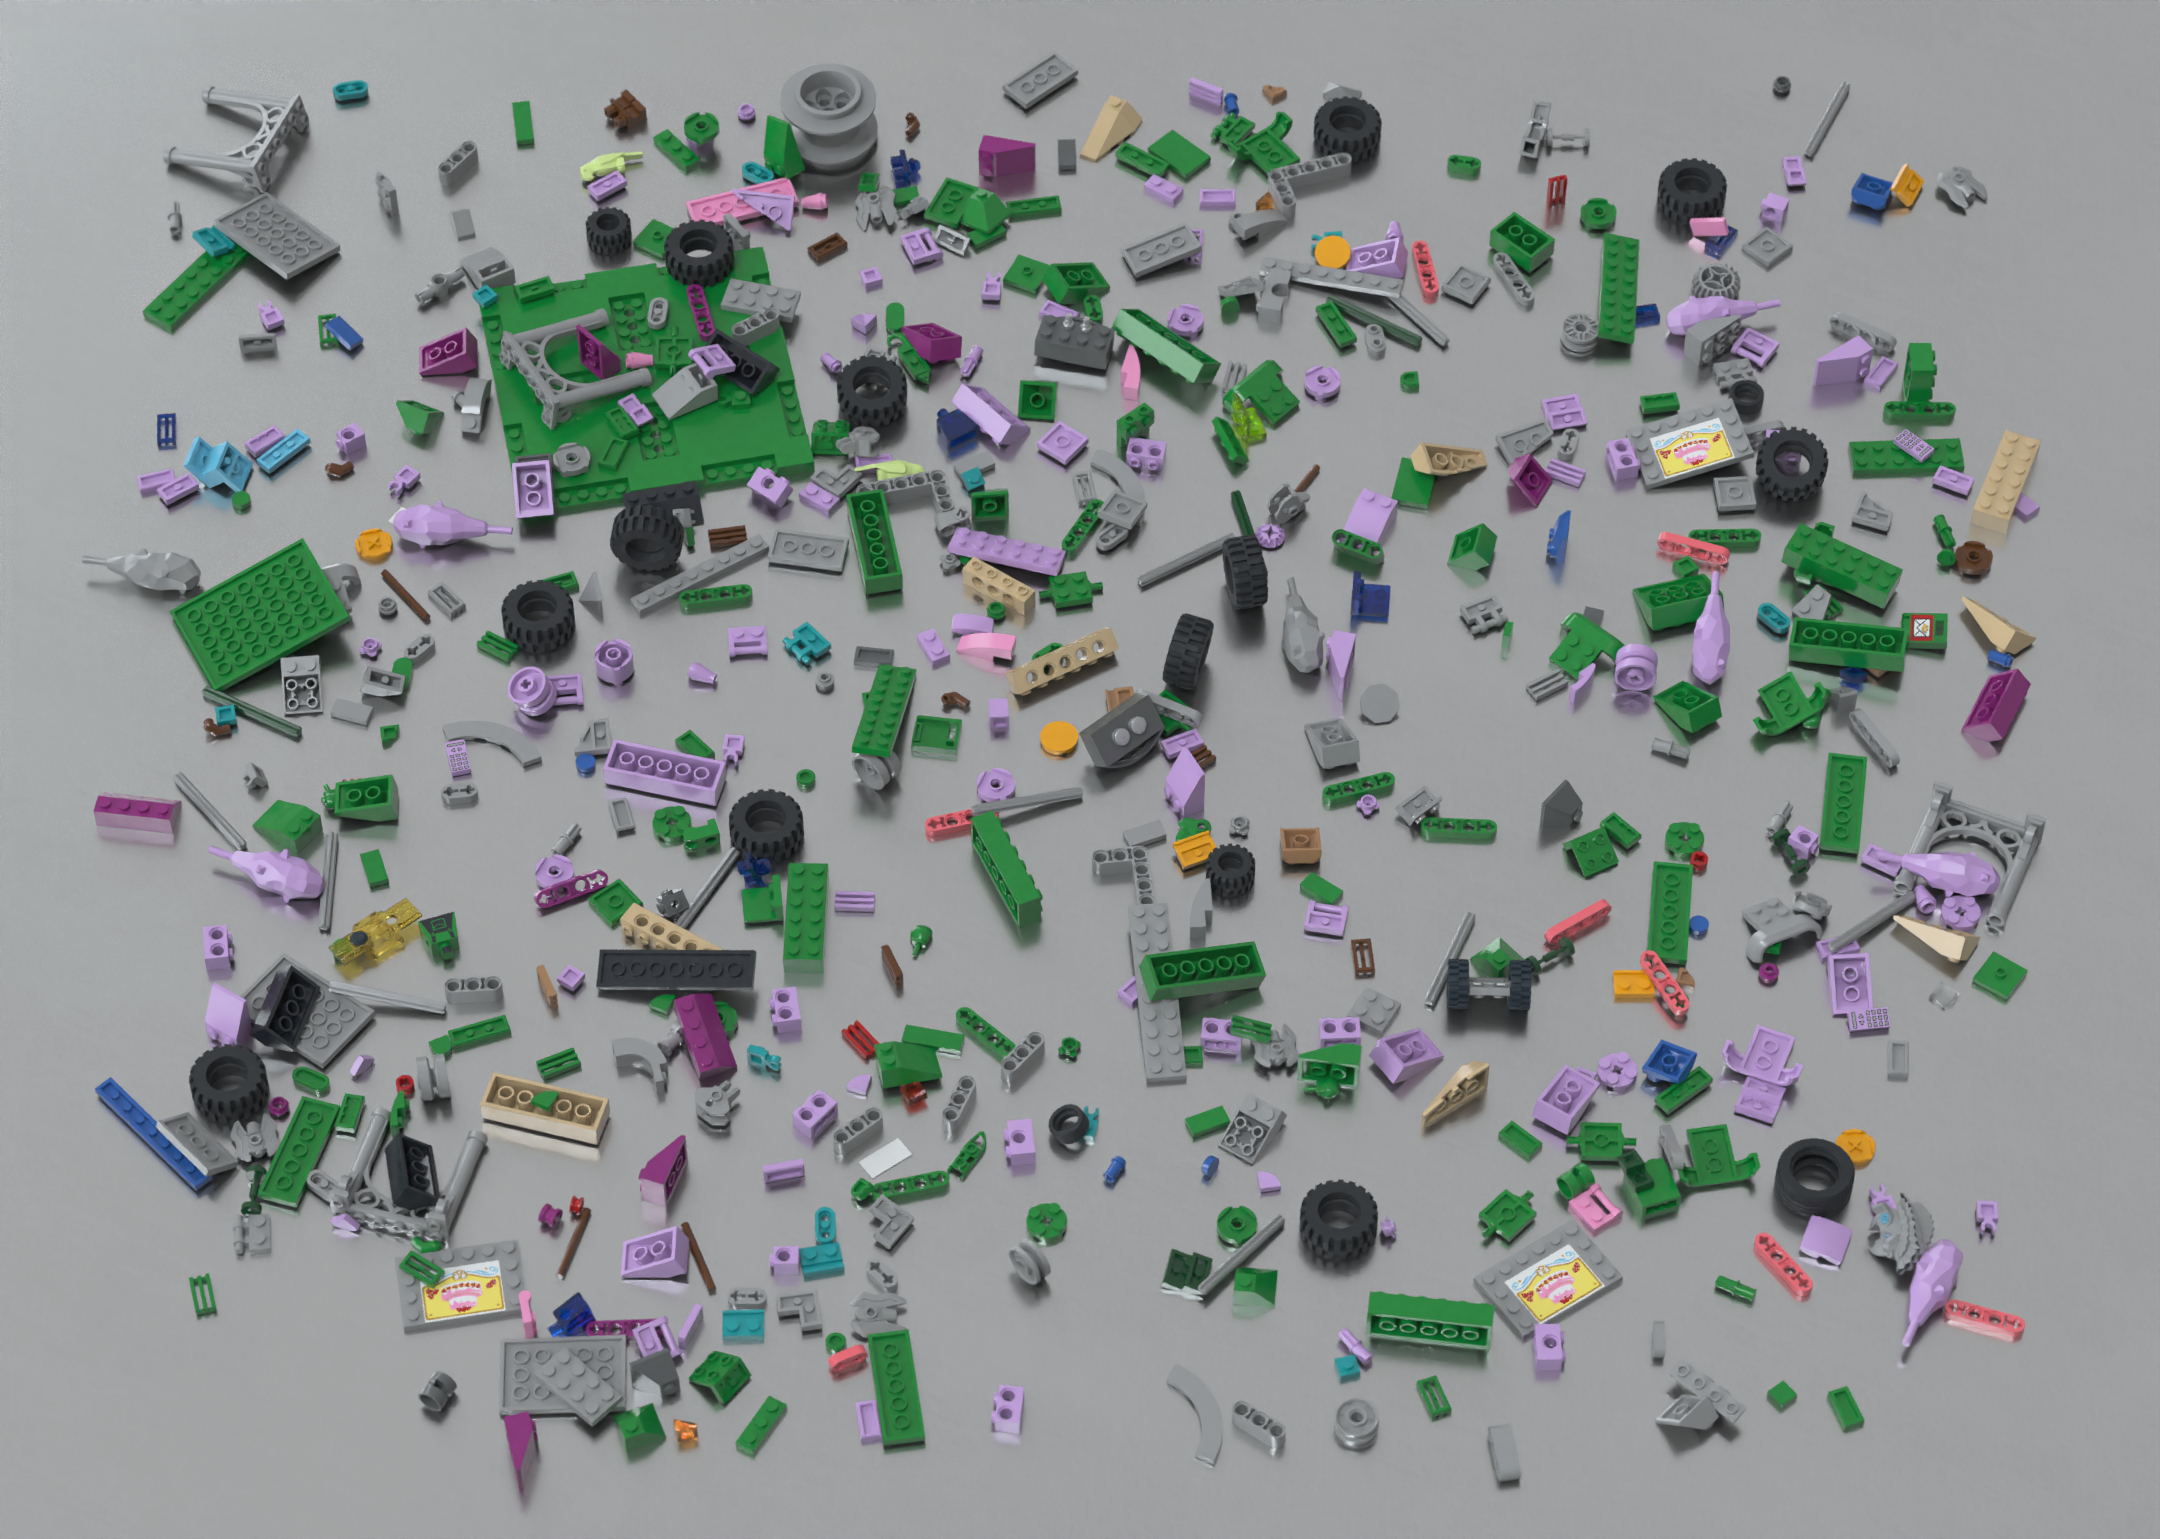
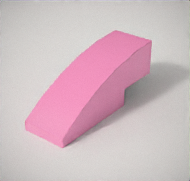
M1129 345L1121 369V384H1124L1123 398L1138 401L1140 393V363L1133 345Z
M977 633L961 636L956 653L992 661L994 657L1011 660L1016 648V636L999 633Z

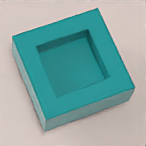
M487 284L472 293L473 299L483 308L498 300V294Z
M978 467L960 474L968 492L985 485V480Z
M234 704L215 708L218 726L237 724Z
M1355 1354L1334 1359L1340 1380L1360 1376L1361 1371Z

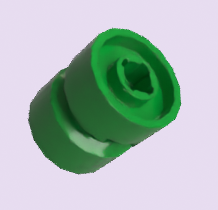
M1580 1162L1573 1166L1570 1172L1566 1171L1558 1176L1556 1183L1561 1193L1569 1200H1572L1580 1195L1582 1191L1595 1184V1178L1589 1167Z

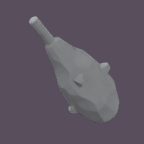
M142 548L138 554L109 557L107 559L84 555L82 557V563L106 566L108 570L129 579L136 585L159 591L173 589L179 590L181 594H184L186 590H191L198 584L201 576V571L192 558L184 557L174 552L148 553L145 548Z
M1288 577L1287 584L1290 597H1288L1286 614L1283 621L1284 642L1282 648L1285 650L1289 661L1300 672L1309 673L1323 664V640L1325 634L1319 631L1318 617L1311 613L1302 597L1297 594L1294 578Z

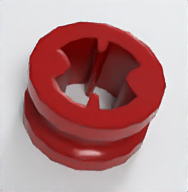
M1702 851L1694 852L1691 855L1690 865H1693V869L1696 871L1706 869L1708 862L1707 854Z
M402 1075L397 1078L396 1089L398 1093L404 1091V1095H409L414 1091V1080L411 1076Z
M576 1196L572 1197L569 1207L570 1214L574 1212L579 1216L582 1214L584 1207L583 1197H580V1199H577Z

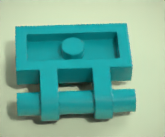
M808 622L792 631L793 639L785 637L782 640L786 645V649L797 655L796 658L806 665L812 662L809 655L812 654L818 658L831 649V643ZM802 644L805 648L801 650L798 645Z

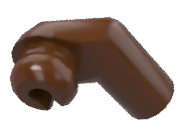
M910 112L905 116L909 126L905 131L908 137H912L920 127L918 118Z
M351 461L343 465L328 463L325 466L328 474L341 477L354 469Z
M957 692L945 693L941 697V701L947 706L958 704L967 709L971 703L970 700Z
M211 718L203 721L204 730L213 736L231 733L230 724L218 726L214 724Z

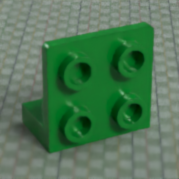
M824 419L814 422L811 432L812 454L848 455V453L844 454L836 447V442L840 438L849 437L851 423H847L845 420L828 422V420Z
M1604 826L1563 843L1565 851L1573 850L1584 877L1619 862Z
M780 874L772 875V883H769V887L742 890L744 923L784 920Z
M713 1351L693 1371L688 1379L690 1382L710 1387L718 1401L725 1404L752 1375L741 1357Z

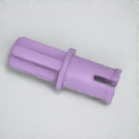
M973 346L970 354L965 357V363L960 370V374L963 377H969L974 367H977L978 360L983 354V349L980 346Z
M1347 1328L1339 1332V1338L1349 1347V1352L1354 1353L1363 1365L1368 1364L1374 1356L1365 1348L1362 1341L1358 1340Z

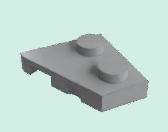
M1251 276L1218 287L1219 294L1224 297H1236L1265 290L1264 283Z
M1862 491L1851 522L1888 532L1893 519V513L1884 508L1878 501L1875 500L1873 502L1867 497V493Z
M1817 584L1791 610L1792 614L1799 618L1824 620L1832 596Z
M609 718L589 720L586 731L583 732L578 747L574 749L575 757L581 754L598 755L610 752Z

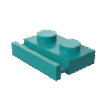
M213 225L212 228L206 227L193 231L192 238L213 257L227 253L230 249L232 251L235 250V244Z
M839 1242L799 1249L804 1278L844 1271Z
M764 1310L722 1311L723 1341L764 1340Z

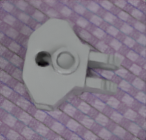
M865 426L856 427L853 432L849 433V437L840 438L836 442V447L844 454L853 453L858 457H876L880 453V448L875 443L880 436L873 428Z
M1288 483L1282 484L1272 493L1267 508L1270 514H1275L1274 516L1278 524H1285L1293 516H1296L1299 511H1303L1306 508L1305 502L1310 500V495L1307 492H1296Z
M728 1080L719 1087L716 1085L713 1088L700 1087L694 1092L697 1115L711 1125L725 1126L731 1121V1103L739 1096L741 1090L734 1087L727 1094L726 1092L731 1086Z

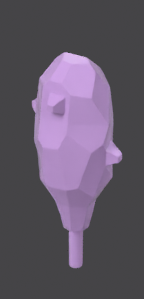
M1693 295L1690 296L1688 301L1669 312L1666 324L1673 334L1686 337V330L1699 321L1741 315V320L1756 315L1758 310L1779 307L1780 300L1755 303L1754 301L1733 300L1723 296L1695 298Z
M438 501L435 506L420 504L398 511L393 520V528L396 533L406 540L418 543L421 548H425L426 545L454 544L467 538L486 536L487 533L508 535L513 533V527L490 526L486 521L468 517L456 508L444 507L442 501Z
M1717 571L1712 573L1711 594L1708 595L1703 613L1697 620L1692 649L1693 674L1709 685L1724 675L1730 651V625L1724 613L1722 598L1718 595L1720 572Z
M214 846L209 847L208 853L231 860L232 865L249 875L258 887L282 895L284 902L288 903L291 899H313L323 892L324 883L318 870L304 859L290 856V852L287 849H284L281 853L271 851L259 853L236 851L231 853Z
M1878 850L1876 854L1877 858L1900 863L1904 869L1921 876L1931 887L1943 889L1946 897H1950L1954 892L1967 897L1993 894L1996 892L2001 881L1996 869L1988 862L1976 857L1975 852L1970 854L1956 852L1906 853L1904 856Z
M1941 1239L1930 1245L1929 1250L1924 1252V1255L1916 1264V1270L1910 1285L1909 1321L1911 1323L1902 1341L1904 1346H1910L1918 1326H1922L1934 1311L1945 1306L1952 1287L1957 1286V1276L1964 1254L1951 1240Z

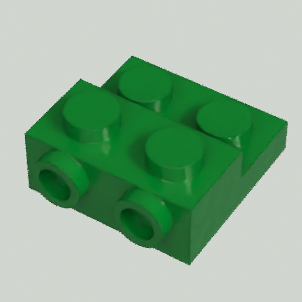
M1145 402L1117 420L1116 445L1121 449L1129 444L1130 438H1139L1147 434L1149 427L1153 425L1155 411Z

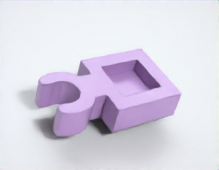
M987 272V281H983L981 298L1000 300V273L997 272L996 277H991L990 272Z
M267 300V307H262L260 303L258 304L261 320L268 330L285 324L278 308H272L270 300Z
M405 465L394 475V480L388 484L389 491L396 488V495H400L404 487L409 489L421 478L420 472Z
M725 734L723 754L725 755L723 760L726 762V765L730 759L734 760V766L738 765V755L742 756L745 736Z
M1880 1184V1192H1875L1874 1188L1870 1187L1869 1195L1872 1198V1207L1885 1202L1890 1208L1897 1209L1892 1196H1885L1886 1188L1883 1184Z
M1977 1201L1976 1216L1977 1222L1982 1223L1980 1227L1981 1235H1984L1985 1228H1990L1992 1235H1995L1997 1228L1995 1223H1998V1202Z

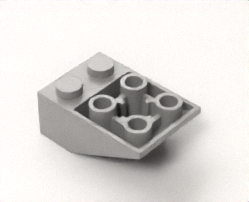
M489 247L460 259L461 264L478 289L486 284L490 288H497L516 283L513 266L507 257L494 247Z
M1734 315L1699 321L1687 329L1684 355L1699 367L1704 363H1708L1717 354L1723 353L1726 348L1734 345L1739 339L1742 316Z
M697 363L681 369L652 394V397L668 420L718 400L717 384L713 378L707 379L704 376V371Z
M319 655L280 658L284 715L323 712L322 670Z
M1247 1092L1218 1145L1253 1164L1278 1133L1287 1114Z

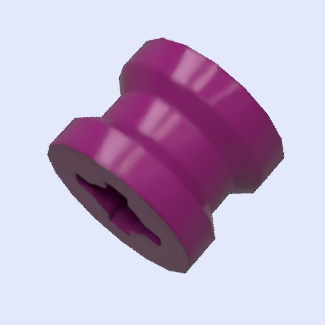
M547 1203L541 1209L538 1221L543 1224L547 1223L549 1227L554 1229L560 1223L563 1211L559 1208L554 1209L552 1205Z

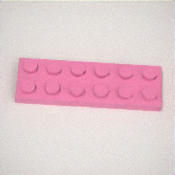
M781 178L740 188V190L795 196L794 207L799 206V200L790 179ZM732 191L686 202V208L691 220L713 221L715 225H724L723 216L728 213L739 221L764 215L734 195Z

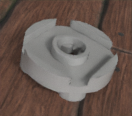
M578 443L563 444L553 455L554 467L563 477L586 473L591 463L590 452L585 446H578ZM572 457H573V459H576V460H574V461H569V458H572Z
M1800 891L1795 892L1792 900L1793 909L1811 913L1810 916L1815 919H1822V916L1830 914L1832 905L1828 906V901L1824 898L1808 892L1806 896L1801 895L1802 892Z

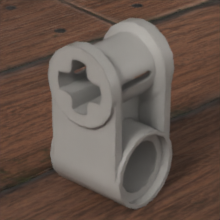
M958 507L954 510L937 514L934 522L942 537H949L955 533L957 527L970 529V510L966 507Z

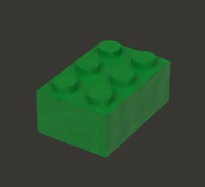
M1516 212L1510 214L1490 231L1489 246L1498 252L1508 254L1514 263L1529 273L1554 254L1555 239Z
M1909 343L1903 375L1905 401L1929 402L1933 398V390L1931 388L1935 387L1934 375H1937V364L1933 362L1935 361V350H1932L1931 343Z

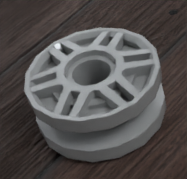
M1576 313L1566 317L1563 321L1561 332L1563 345L1574 352H1587L1594 349L1599 340V337H1597L1598 321L1594 317L1583 313Z
M1024 1239L1019 1243V1247L1014 1246L1010 1249L1009 1257L1012 1265L1018 1274L1029 1284L1035 1285L1040 1281V1277L1045 1278L1051 1273L1046 1256L1031 1240Z
M1359 1397L1349 1398L1342 1402L1335 1413L1337 1435L1341 1440L1352 1445H1363L1372 1441L1379 1429V1414L1375 1405L1367 1399Z

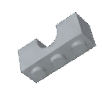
M1270 267L1269 274H1265V290L1260 291L1261 301L1258 300L1256 305V311L1259 312L1258 319L1280 323L1284 310V297H1279L1278 295L1288 296L1292 271Z

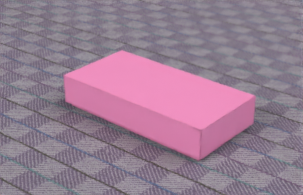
M1725 217L1691 218L1690 220L1693 236H1726L1729 233Z

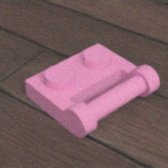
M1598 1183L1593 1184L1587 1191L1569 1201V1207L1593 1234L1623 1215V1211L1616 1207L1601 1191L1602 1188ZM1596 1196L1610 1214L1606 1215L1592 1198Z
M524 1290L519 1294L525 1337L534 1338V1335H538L535 1313L531 1310L530 1302L532 1296L529 1291Z

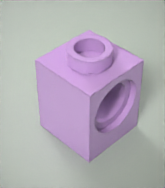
M1769 192L1767 198H1763L1760 205L1762 217L1782 223L1788 212L1790 199Z
M355 422L336 432V445L347 456L366 446L365 433Z
M988 699L990 729L1009 728L1008 699Z
M1798 825L1789 836L1788 845L1792 846L1797 855L1807 860L1819 848V835Z
M774 1246V1254H770V1267H774V1275H799V1246Z

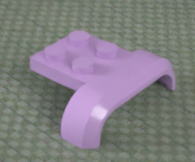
M1757 1025L1745 1055L1735 1049L1734 1042L1730 1040L1726 1041L1722 1050L1723 1060L1734 1071L1778 1086H1789L1797 1083L1804 1066L1796 1063L1794 1068H1784L1796 1037L1761 1025Z

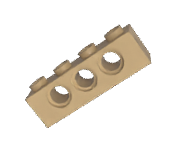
M973 557L964 566V584L997 602H1001L1004 606L1024 617L1035 606V590L976 557Z

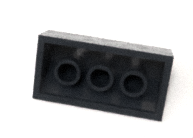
M717 328L706 346L718 344L736 365L735 371L721 375L752 395L769 386L780 368ZM702 356V359L706 362V364H707L709 367H711V365H710L709 362L705 359V357Z
M696 480L622 494L623 508L625 510L630 506L652 505V507H661L665 511L668 510L673 515L674 509L690 508V510H694V513L690 514L691 520H695L694 524L704 523Z
M292 965L278 970L250 1035L264 1046L294 1051L321 987Z
M397 1133L385 1148L393 1204L408 1210L437 1204L440 1199L432 1146Z

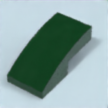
M1636 1150L1617 1156L1620 1167L1635 1193L1654 1187V1181L1645 1169V1162Z

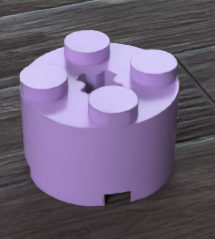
M614 639V641L608 642L606 640L596 647V674L602 680L619 685L632 675L634 671L633 652L626 641Z

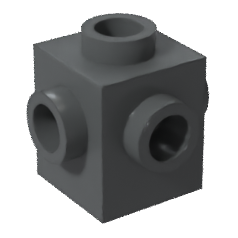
M679 888L664 890L660 893L661 896L656 898L658 902L656 906L659 913L666 917L676 918L682 914L681 911L690 907L683 890Z

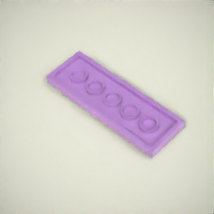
M957 527L948 545L949 553L971 558L976 557L980 560L1053 576L1058 575L1066 556V551L1059 548H1050L1037 543L1032 544L1022 540L1009 539L1004 536H996L986 532Z

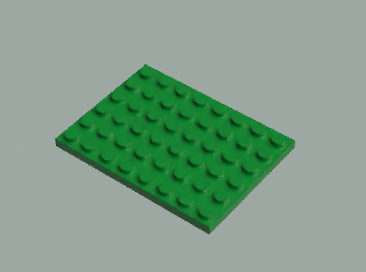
M303 538L170 610L172 617L214 691H223L351 620Z

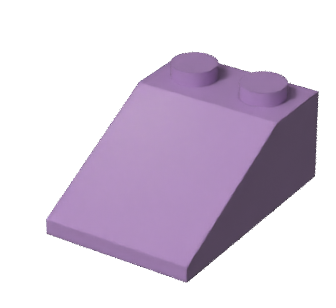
M1400 237L1350 249L1351 257L1346 270L1396 279L1404 276L1408 251Z
M1858 335L1816 360L1813 384L1820 386L1851 382L1867 376L1870 372L1873 348Z
M550 461L512 463L516 518L554 515L553 480Z
M1364 488L1357 498L1343 530L1380 544L1397 516L1398 501ZM1339 538V541L1344 542L1345 538ZM1358 544L1355 547L1360 549L1363 545Z
M1333 630L1332 637L1327 639L1326 648L1329 649H1327L1326 660H1329L1328 669L1338 700L1343 701L1355 658L1356 634Z
M1187 747L1182 749L1168 773L1164 788L1166 797L1172 800L1175 810L1180 812L1183 818L1204 810L1205 773Z
M1869 953L1829 955L1827 967L1833 1015L1847 1014L1848 1011L1873 1009Z
M215 982L211 988L205 1017V1027L208 1036L212 1039L220 1040L223 1044H231V1046H235V1044L244 1046L252 1037L250 1035L252 1025L247 1000Z
M1421 1028L1379 1039L1369 1055L1393 1084L1408 1080L1444 1057L1442 1052Z
M1565 1065L1536 1100L1532 1116L1568 1135L1579 1121L1598 1090L1600 1083Z
M675 1226L624 1241L621 1276L623 1278H670L687 1273L689 1238Z

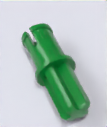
M1943 514L1935 516L1933 521L1938 529V535L1942 537L1945 546L1950 549L1956 545V541L1951 533L1952 528L1947 524Z
M1719 1275L1715 1282L1716 1287L1731 1292L1732 1296L1738 1295L1751 1302L1754 1300L1757 1289L1741 1284L1739 1280L1736 1282L1722 1275Z

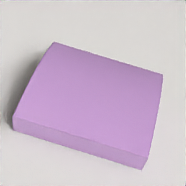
M1578 393L1543 399L1541 402L1545 417L1552 431L1588 424Z
M1748 1076L1742 1087L1734 1112L1773 1124L1786 1088Z
M1812 1215L1799 1250L1815 1259L1821 1256L1838 1266L1842 1262L1853 1230L1829 1219Z

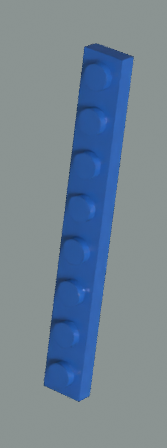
M111 1077L95 1088L96 1094L196 1191L212 1180V1175L205 1176L156 1128L157 1121Z

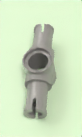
M457 267L448 274L437 273L433 275L431 283L425 289L415 294L416 300L423 304L431 297L446 296L453 283L465 276L464 271Z

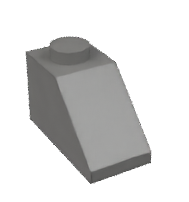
M368 666L362 677L360 692L375 696L402 694L405 676Z

